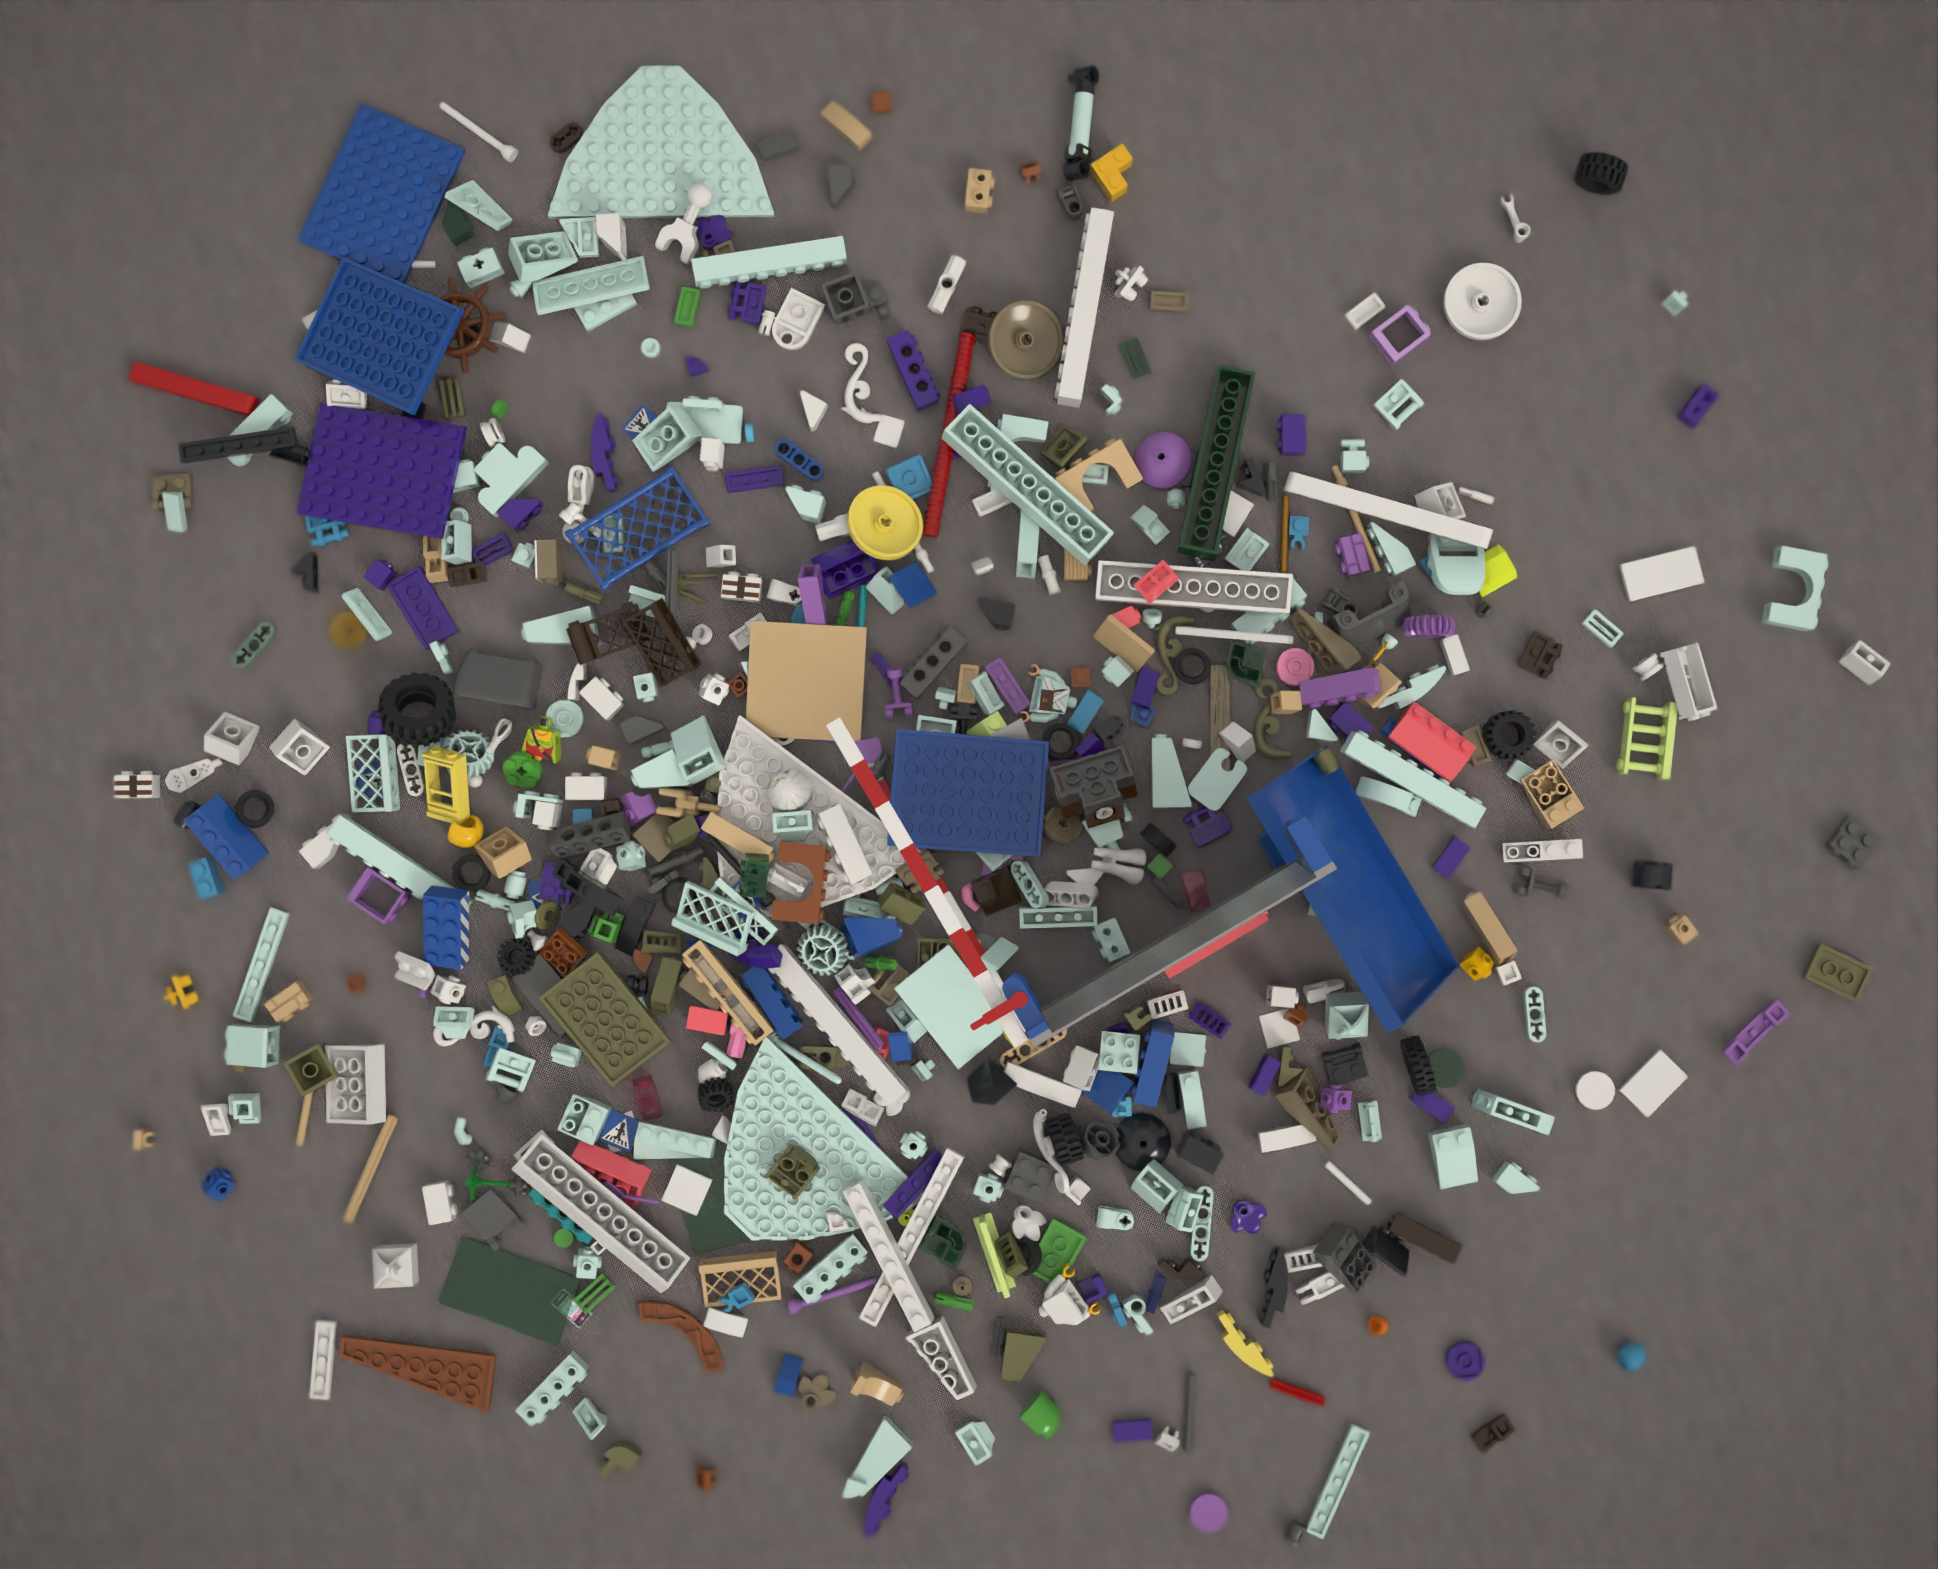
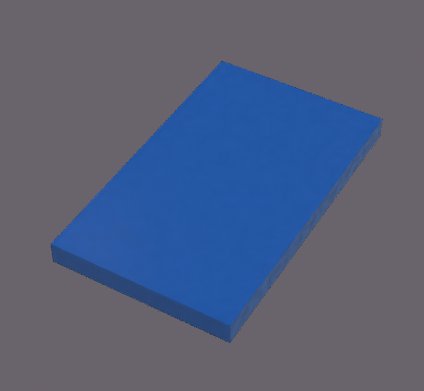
M1318 750L1248 796L1247 799L1286 865L1297 860L1299 857L1282 831L1286 827L1285 822L1297 815L1300 818L1306 816L1337 869L1302 889L1384 1029L1386 1032L1403 1026L1460 966L1340 765L1338 764L1339 769L1326 776L1324 772H1321L1313 759V756L1320 752Z

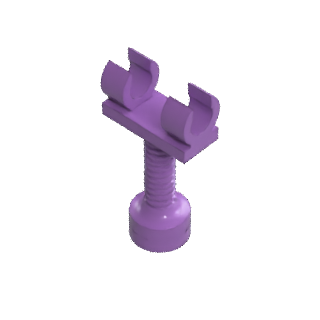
M892 667L886 669L887 678L892 680L894 702L885 703L886 719H894L893 708L904 707L905 717H913L911 700L901 701L898 679L902 677V668Z

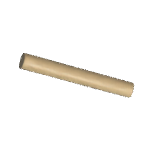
M313 1092L304 1096L295 1145L303 1146Z

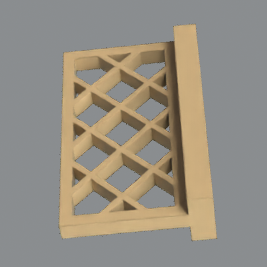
M777 1251L700 1260L699 1273H701L705 1308L728 1305L727 1303L719 1305L718 1302L731 1288L736 1287L734 1284L739 1278L748 1283V1288L752 1286L759 1291L753 1302L782 1299ZM766 1267H774V1274L771 1278L762 1273ZM748 1269H752L757 1273L752 1280L743 1275ZM729 1271L738 1275L733 1282L724 1277ZM713 1273L718 1277L713 1285L706 1280V1274ZM759 1275L767 1281L762 1289L754 1283ZM720 1280L729 1285L724 1293L715 1287ZM771 1284L777 1289V1294L769 1295L764 1290ZM712 1290L720 1295L717 1301H709L708 1294Z

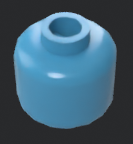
M1626 1342L1617 1351V1363L1626 1371H1636L1646 1362V1350L1640 1343Z

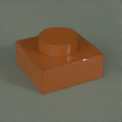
M1090 667L1070 669L1071 688L1091 687Z

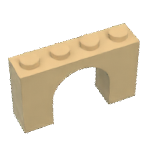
M1112 438L1104 443L1105 447L1102 449L1095 448L1088 452L1089 456L1082 460L1080 457L1071 463L1072 467L1066 470L1064 467L1055 472L1056 476L1054 479L1090 511L1094 507L1084 492L1082 478L1087 468L1095 463L1108 465L1114 471L1124 489L1143 479L1121 439L1115 440Z

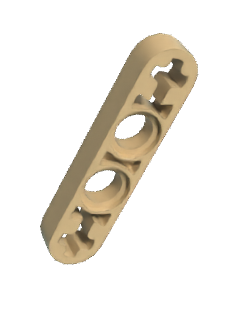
M1067 1029L1061 1031L1062 1035L1056 1034L1053 1036V1041L1048 1039L1047 1043L1043 1046L1038 1045L1034 1047L1030 1038H1028V1041L1016 1048L1012 1047L1003 1052L1000 1056L1001 1065L1005 1068L1007 1063L1004 1064L1003 1062L1005 1060L1004 1056L1008 1055L1011 1057L1015 1055L1012 1052L1015 1049L1021 1059L1017 1061L1016 1057L1012 1059V1063L1019 1065L1063 1039L1067 1034ZM1022 1045H1028L1031 1049L1030 1053L1026 1056L1021 1055L1019 1051Z

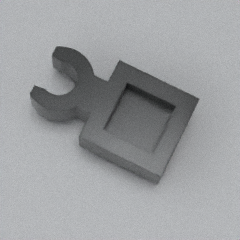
M674 869L662 878L657 876L650 881L651 885L648 887V890L653 895L679 877L680 873L677 869Z

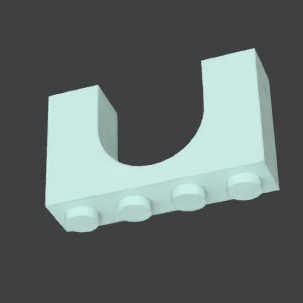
M1003 414L1002 420H998L997 429L1013 443L1029 441L1045 444L1049 421ZM988 480L987 487H991V492L1004 495Z
M1787 546L1775 548L1772 567L1790 570L1799 574L1805 582L1806 594L1802 602L1797 606L1774 602L1765 604L1761 623L1806 632L1814 630L1818 623L1817 611L1822 602L1820 594L1825 585V579L1823 578L1824 572L1828 568V554Z

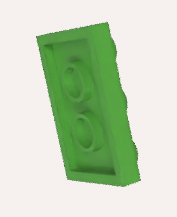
M1052 1218L1038 1243L1042 1252L1041 1264L1032 1274L1050 1283L1058 1274L1061 1275L1063 1273L1062 1267L1065 1263L1070 1264L1069 1268L1066 1269V1272H1068L1087 1236Z

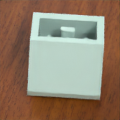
M792 485V487L786 486V492L801 519L821 524L826 506L825 498L821 496L822 493L815 490L806 492L797 485Z
M573 1094L557 1130L593 1146L598 1141L612 1107L598 1100Z
M1153 1159L1135 1179L1131 1189L1160 1214L1183 1184Z

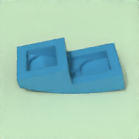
M1088 690L1067 724L1083 734L1105 699Z
M494 1028L482 1065L488 1068L491 1067L498 1047L510 1049L511 1042L507 1043L506 1035L503 1034L502 1029Z

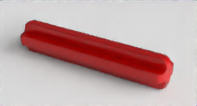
M1271 1378L1270 1389L1321 1407L1325 1403L1324 1395L1276 1378Z

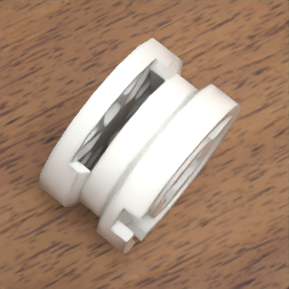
M494 417L490 418L488 422L480 423L482 433L491 448L495 447L499 442L501 444L506 442L504 434Z
M1656 653L1650 654L1649 657L1641 660L1638 666L1635 665L1632 668L1641 675V681L1649 678L1664 666L1663 662L1658 664L1659 660Z

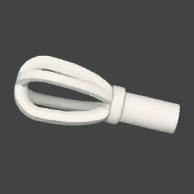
M505 718L499 720L492 741L486 749L488 753H494L498 744L508 737L512 730V722ZM507 724L506 730L498 736L501 727Z

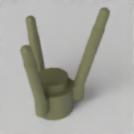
M679 573L677 577V594H682L707 605V601L683 591V589H687L688 584L701 585V582L688 580V578L718 577V573Z

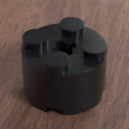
M1634 860L1631 879L1632 887L1671 891L1673 878L1672 863Z

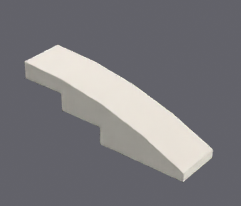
M1007 1062L1004 1072L1017 1083V1087L1064 1105L1076 1107L1081 1089Z

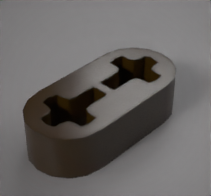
M571 122L552 135L549 144L555 153H563L579 142L583 136V131L580 125ZM571 129H574L577 132L576 136L571 134ZM555 141L561 142L562 146H557Z

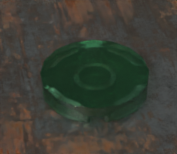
M1449 1049L1434 1051L1428 1057L1437 1086L1450 1088L1462 1080L1465 1073V1065L1463 1059L1456 1052Z

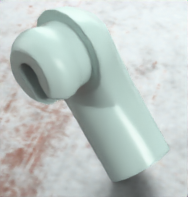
M457 1117L454 1135L459 1144L469 1145L472 1141V1136L464 1131L467 1119Z

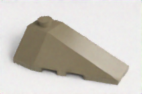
M1301 608L1290 617L1299 636L1308 643L1309 647L1307 650L1309 654H1314L1317 660L1315 665L1324 677L1344 673L1362 658L1357 649L1348 641Z
M1304 1067L1302 1072L1283 1086H1280L1275 1096L1291 1116L1330 1150H1335L1341 1135L1333 1117L1328 1115L1326 1108L1320 1107L1321 1096L1318 1092L1320 1086L1308 1067Z

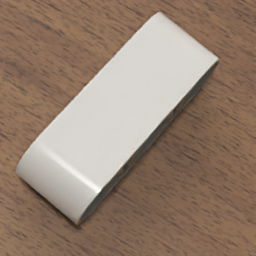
M1051 881L1044 888L1049 898L1047 904L1049 906L1088 908L1092 905L1099 892L1097 887L1090 883Z

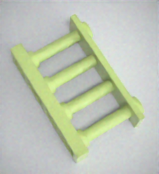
M1627 698L1623 704L1625 716L1620 758L1616 764L1618 775L1628 774V769L1655 772L1656 779H1670L1678 711L1676 703H1664V706L1660 708L1635 705L1636 698ZM1634 713L1661 715L1663 717L1662 725L1658 727L1633 724ZM1632 731L1659 734L1661 736L1660 744L1656 746L1631 743ZM1630 750L1657 753L1659 756L1658 763L1653 765L1629 762Z

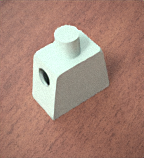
M1119 819L1089 829L1086 820L1081 822L1098 848L1106 845L1107 848L1120 850L1116 841L1123 838Z

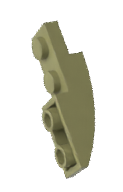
M703 858V861H700V873H703V881H700V886L710 891L720 877V874L710 858ZM718 887L714 893L723 897L722 890ZM711 898L707 901L708 908L714 906ZM716 908L710 910L714 920L720 918ZM718 921L716 924L720 930V921Z

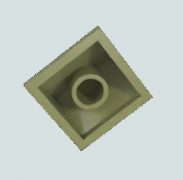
M1064 424L1039 453L1060 470L1066 467L1086 445L1087 437Z
M319 1043L283 1063L302 1097L320 1089L338 1077Z

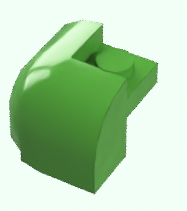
M1042 1390L1039 1393L1035 1391L1030 1396L1031 1402L1020 1412V1418L1038 1436L1042 1434L1047 1441L1060 1426V1409L1055 1399L1052 1401Z

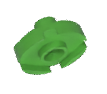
M518 751L512 753L503 764V772L508 784L528 788L534 787L542 776V766L538 760L536 762L532 759L531 754ZM523 767V770L527 772H522L519 768Z

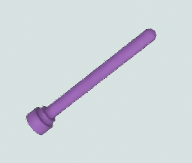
M873 1277L821 1293L822 1297L815 1303L877 1284L878 1278ZM799 1298L787 1300L791 1315L799 1313L802 1307L813 1304L812 1301L807 1304L804 1299L800 1300Z

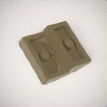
M656 813L633 834L659 863L672 852L669 845L665 844L663 835L667 827L674 824L675 821L670 816Z

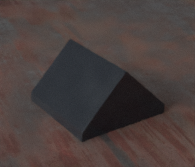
M987 1058L967 1078L972 1103L995 1105L1017 1085L990 1058Z

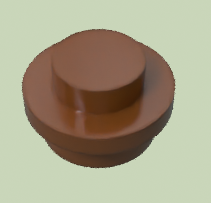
M360 974L350 975L346 980V987L351 993H359L366 986V981Z

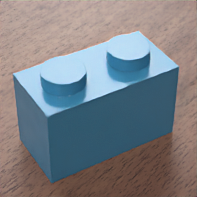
M205 857L187 863L199 900H208L226 894L214 857Z

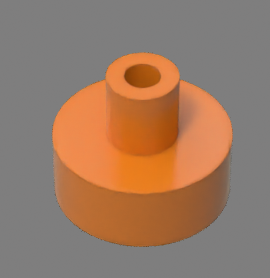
M1374 1315L1370 1317L1368 1329L1371 1334L1384 1335L1387 1332L1389 1324L1383 1316Z

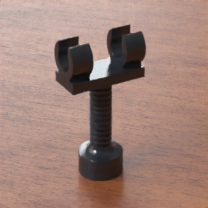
M951 703L950 719L960 720L959 734L967 735L968 720L977 721L978 705H970V716L958 715V704Z

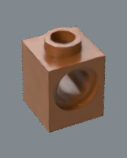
M798 1240L784 1260V1263H786L785 1267L791 1272L796 1271L800 1273L812 1257L814 1250ZM800 1254L803 1257V1261H794L793 1255Z

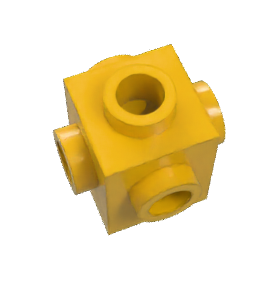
M1478 946L1465 955L1460 966L1476 982L1480 978H1487L1492 973L1491 968L1495 962Z

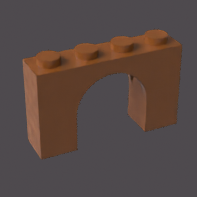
M779 842L777 861L800 863L806 866L813 874L814 888L806 899L799 902L773 900L771 920L819 924L820 920L824 918V909H821V904L826 899V889H823L824 881L827 882L828 870H825L826 862L830 861V851L827 850V846Z

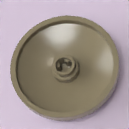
M1034 301L1011 303L1002 308L991 322L988 331L990 355L995 364L1004 373L1012 377L1030 379L1045 374L1056 364L1062 351L1063 333L1060 323L1053 312L1040 303Z

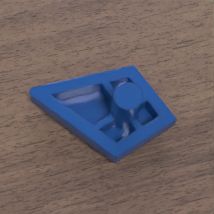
M1133 704L1130 719L1147 728L1156 710L1151 705L1149 709Z

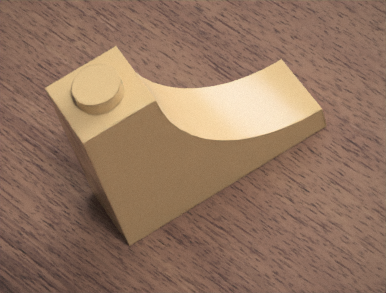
M864 1361L853 1378L850 1393L855 1396L859 1394L869 1395L890 1406H893L895 1402L899 1403L904 1394L902 1392V1384Z

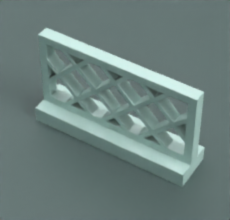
M387 734L346 736L352 812H392L400 810L395 741L391 739V736H387ZM357 739L363 744L358 752L353 748L352 740ZM372 739L379 740V747L376 751L369 745ZM365 748L373 754L368 761L360 755ZM375 757L380 760L381 766L378 770L370 764ZM357 758L364 763L360 770L354 766V761ZM367 767L374 772L369 780L362 774ZM376 776L382 780V786L379 789L372 783ZM358 777L366 783L361 790L356 786ZM368 786L376 792L371 799L363 793ZM378 795L383 799L384 807H378L373 802ZM360 796L368 802L363 808H358L357 799Z
M687 881L685 882L677 916L673 918L671 925L738 956L747 950L748 943L746 941L754 911ZM689 890H695L698 898L692 900ZM704 897H710L714 906L708 908ZM698 900L704 909L699 913L693 903ZM720 905H727L731 913L725 916ZM685 906H690L693 912L692 916L684 913ZM711 909H717L720 915L719 919L714 920L710 912ZM742 912L746 914V922L741 923L737 913ZM706 913L710 923L702 922L700 914ZM733 916L737 926L731 928L727 917ZM722 920L726 931L719 930L716 922ZM739 928L742 934L741 940L735 937L732 930Z

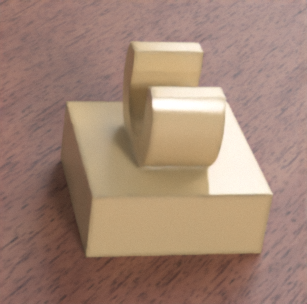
M149 1128L134 1130L133 1150H142L154 1146L156 1143L149 1142L148 1137L155 1136L156 1132H149Z

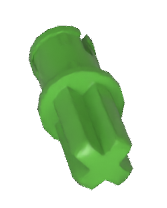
M869 955L865 959V961L871 962L865 963L868 968H877L880 971L885 969L896 970V966H898V962L895 959L886 958L882 955L878 957Z
M937 1291L936 1297L938 1298L935 1299V1304L950 1306L952 1309L973 1310L974 1300L959 1297L957 1294L951 1295Z

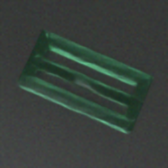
M1137 337L1119 344L1133 380L1152 372ZM1132 343H1135L1137 351L1145 367L1144 371H1142L1137 356L1131 345ZM1125 346H1128V349L1136 365L1138 373H1136L1134 370V367L1131 363Z

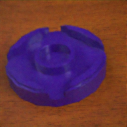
M1460 1341L1454 1343L1448 1349L1445 1363L1448 1371L1454 1377L1462 1381H1470L1476 1379L1481 1371H1483L1485 1358L1477 1345L1470 1341Z

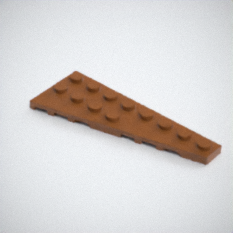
M345 1335L341 1337L339 1357L359 1365L363 1364L371 1367L377 1372L381 1371L391 1375L392 1378H399L415 1387L433 1394L437 1393L451 1401L455 1400L465 1404L466 1407H473L483 1411L482 1413L487 1414L489 1412L496 1363L495 1354Z

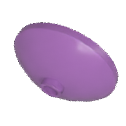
M1157 432L1145 438L1139 445L1135 454V465L1146 484L1158 489H1167L1178 485L1187 477L1192 465V454L1186 441L1179 435L1172 432ZM1164 454L1165 458L1163 460H1159V455Z

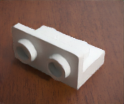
M333 378L326 383L327 406L335 405L356 409L367 408L366 393Z
M400 951L394 956L399 967L395 978L422 990H427L436 977L430 964Z

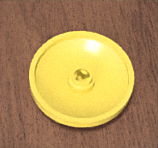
M879 485L863 490L855 497L847 513V527L852 540L863 552L877 559L895 560L906 556L915 548L922 536L923 520L918 506L906 493L891 486Z

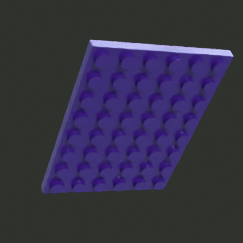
M321 403L296 514L443 539L467 428L461 425L335 405L327 406V404Z

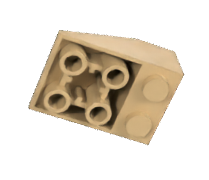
M1554 759L1520 779L1531 805L1545 829L1554 828L1584 809Z

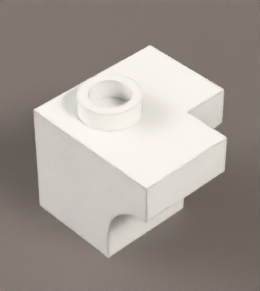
M848 964L834 975L839 985L855 1005L871 994L868 987L875 981L865 967L854 969Z

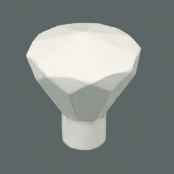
M533 930L527 933V936L531 939L534 951L541 950L548 942V937L536 934Z

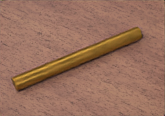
M1282 496L1281 573H1287L1290 496Z

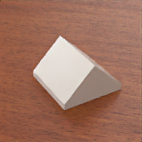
M1559 720L1550 722L1533 744L1551 760L1554 759L1556 764L1562 769L1588 747L1585 741Z

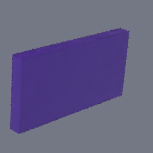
M420 565L386 585L425 650L431 648L429 644L435 641L442 642L459 631Z

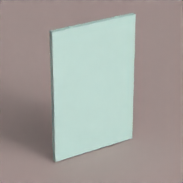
M949 944L938 953H935L932 958L894 988L957 1069H960L1004 1032L998 1019L976 1030L971 1029L970 1025L982 1018V1015L990 1011L991 1007L970 971Z

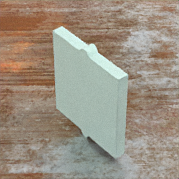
M1174 1032L1175 1037L1170 1052L1169 1064L1203 1067L1204 1053L1207 1052L1205 1049L1206 1035Z

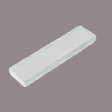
M316 1320L310 1399L329 1400L331 1397L337 1321Z

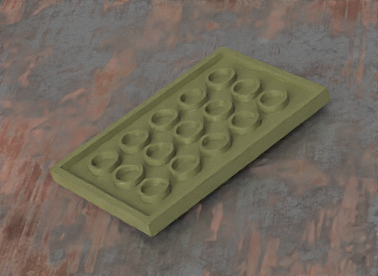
M600 951L596 952L539 997L541 1002L611 1087L672 1041Z

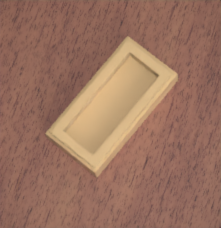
M960 664L956 702L975 704L976 698L967 681L979 675L978 665Z

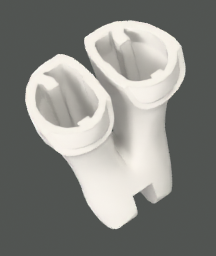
M1094 848L1093 855L1099 856L1103 860L1092 861L1091 868L1116 875L1133 885L1140 883L1144 873L1143 869L1116 864V861L1144 866L1146 853L1143 849L1117 850Z

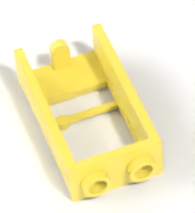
M439 746L431 747L422 753L424 757L428 803L427 816L452 823L454 820L456 823L461 824L470 818L466 755L453 750H445ZM439 765L450 768L452 794L440 789ZM441 795L452 797L453 805L442 803Z

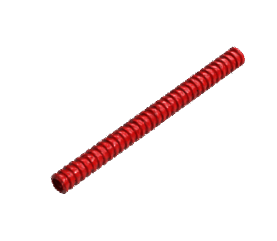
M962 332L959 334L960 339L958 340L959 345H957L956 362H954L955 368L952 370L954 374L951 375L953 379L950 381L952 385L949 386L951 391L948 392L949 397H947L948 403H946L945 420H943L944 426L941 428L943 432L959 415L956 412L952 396L966 391L967 375H969L968 369L971 367L969 364L972 362L970 358L973 356L971 352L974 351L972 346L975 345L974 340H976V336L971 333ZM942 437L939 439L941 443L938 444V447L940 449L937 450L939 454L936 455L938 460L935 461L936 467H934L933 484L930 486L932 490L929 492L931 496L928 497L930 502H927L929 507L926 508L928 512L925 514L927 518L924 519L925 525H923L924 531L922 532L923 536L930 538L939 536L937 532L940 531V528L938 526L941 525L939 521L942 519L941 514H943L942 508H944L945 491L948 489L946 487L949 483L947 479L950 478L948 473H951L949 468L952 467V456H954V449Z

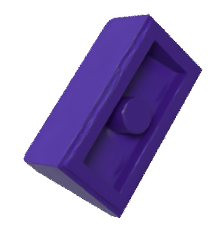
M1265 1053L1248 1084V1088L1264 1096L1281 1062Z

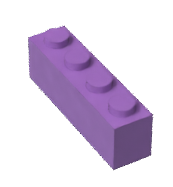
M1372 667L1299 682L1302 705L1308 706L1309 709L1320 708L1321 704L1326 703L1327 705L1339 704L1338 701L1342 700L1352 702L1356 701L1357 697L1362 696L1363 698H1373L1375 694L1382 693L1379 670Z

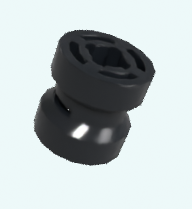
M628 975L626 984L633 993L646 996L648 977L641 976L637 978L635 975Z

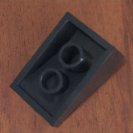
M1374 1225L1363 1240L1362 1245L1374 1257L1405 1278L1410 1250L1405 1247L1407 1243L1399 1237L1394 1239L1389 1236L1391 1232L1383 1226L1378 1228Z

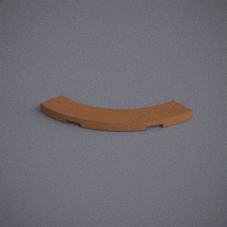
M659 1301L638 1302L640 1322H657L670 1325L692 1341L701 1357L705 1373L725 1369L716 1340L695 1316L669 1303Z

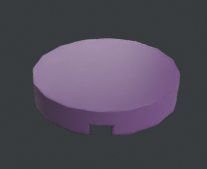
M1205 1492L1193 1499L1189 1513L1190 1519L1197 1529L1202 1532L1212 1533L1223 1528L1228 1519V1508L1222 1497L1212 1492Z

